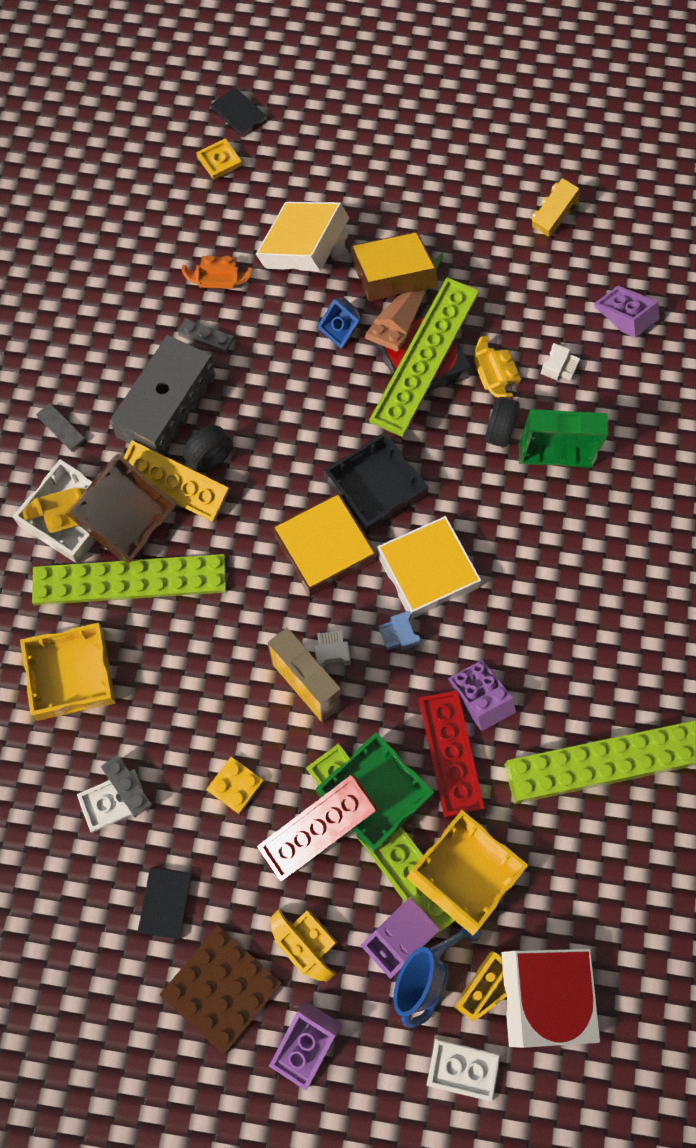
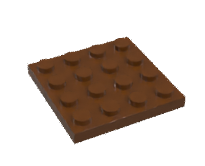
M217 925L159 995L217 1050L225 1055L282 983Z

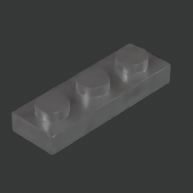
M186 318L178 330V336L225 354L234 340L232 335Z
M116 755L101 766L135 818L152 806L119 755Z

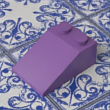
M621 286L615 287L594 303V307L619 330L635 338L660 319L658 301Z
M305 1001L294 1016L269 1067L307 1091L339 1033L342 1024Z

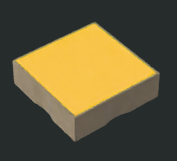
M288 627L268 642L272 665L322 723L341 709L339 698L341 696V688L311 656Z

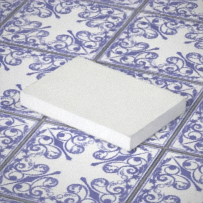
M131 770L130 773L143 790L136 770ZM110 780L77 794L91 833L133 815Z
M435 1039L427 1086L493 1102L500 1054Z

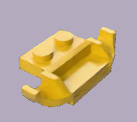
M481 336L475 348V358L473 361L485 390H489L497 398L500 396L511 398L513 396L512 393H507L505 387L508 384H518L521 381L509 350L494 351V348H488L489 336Z
M74 487L37 497L23 509L24 519L30 520L43 516L49 534L79 526L65 513L86 489Z
M279 908L271 916L274 942L303 975L305 974L319 981H330L337 973L324 963L325 959L323 956L337 941L309 909L292 923V921L288 922Z

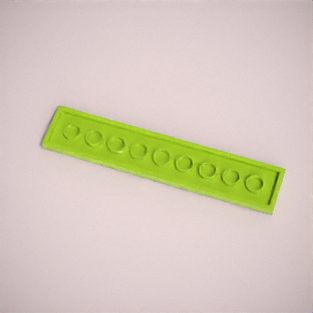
M446 277L370 417L369 423L401 437L404 436L472 308L479 290Z
M224 554L131 560L129 563L114 561L33 567V605L226 593Z
M338 743L307 766L306 769L319 786L337 768L348 762L350 758ZM402 827L373 854L361 842L405 902L411 897L440 928L432 939L455 921L407 879L410 871L423 857V854Z

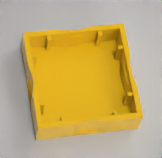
M99 623L72 628L62 633L44 634L20 640L23 664L28 680L27 693L30 714L36 721L116 703L104 630Z
M461 810L444 830L438 841L429 848L413 867L407 879L473 936L528 867V864L505 845L492 838L485 828Z

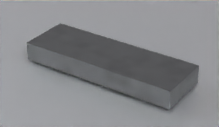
M50 403L36 414L39 420L71 452L86 441Z

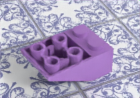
M483 660L448 678L455 691L458 690L460 700L481 731L516 713L513 697Z
M409 897L361 944V947L391 979L401 970L407 958L415 950L423 947L440 928Z

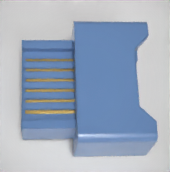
M410 611L392 616L389 623L379 626L387 650L400 647V650L403 651L420 645V638L413 633L409 622Z

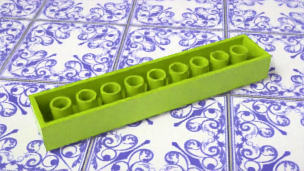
M696 720L507 760L504 766L514 805L696 766Z

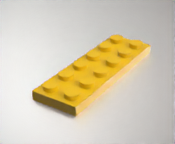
M133 440L124 455V459L133 465L148 482L157 486L175 503L215 522L230 488Z

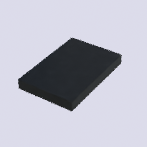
M236 87L211 103V108L242 137L267 121V115Z
M155 868L149 869L137 933L174 939L181 938L192 874Z

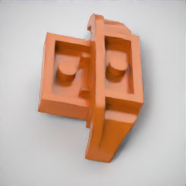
M207 255L202 256L200 266L196 265L195 271H191L186 265H183L182 273L188 281L199 284V287L234 289L235 285H241L250 278L252 268L248 267L245 273H238L236 257Z

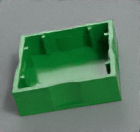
M530 409L519 442V464L592 468L598 457V451L608 436V413Z
M377 732L355 751L348 762L337 768L316 788V793L322 798L350 775L354 774L378 810L351 829V831L372 854L434 794L433 790L400 760L397 753Z

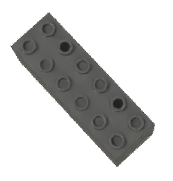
M166 335L109 420L116 438L128 444L133 440L162 455L166 454L172 440L177 438L179 429L182 425L186 424L188 415L191 411L195 410L197 401L200 397L204 396L208 384L213 382L216 373L212 356L170 335ZM159 385H168L170 387L169 391L166 394L157 393L156 390Z

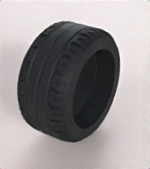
M501 396L497 398L485 435L487 443L500 447L508 446L520 408L517 400Z
M210 425L197 431L187 441L183 449V457L194 471L199 473L208 472L218 467L227 459L232 451L233 441L222 427Z

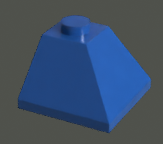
M334 298L317 328L340 349H343L361 319L357 308L347 299Z

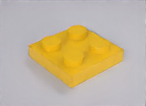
M226 139L196 152L198 159L213 180L242 166V161Z
M230 757L206 790L240 815L264 780Z

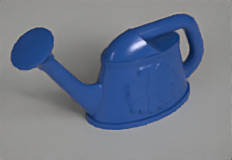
M461 926L460 932L430 949L426 947L418 948L407 958L398 974L393 996L395 1011L401 1016L404 1026L413 1028L427 1022L431 1018L446 990L448 982V966L445 962L439 960L441 955L462 939L467 938L470 941H477L480 937V930L472 936ZM425 1010L421 1015L410 1019L412 1014Z

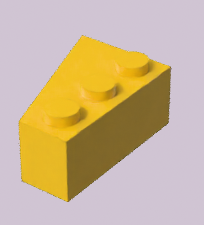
M563 178L559 183L556 182L550 196L544 198L541 204L542 207L539 211L536 210L531 218L532 227L548 237L561 224L562 218L565 215H569L570 207L573 204L576 206L579 203V188Z
M490 952L453 1005L454 1008L473 1022L507 997L504 986L502 957L495 952Z

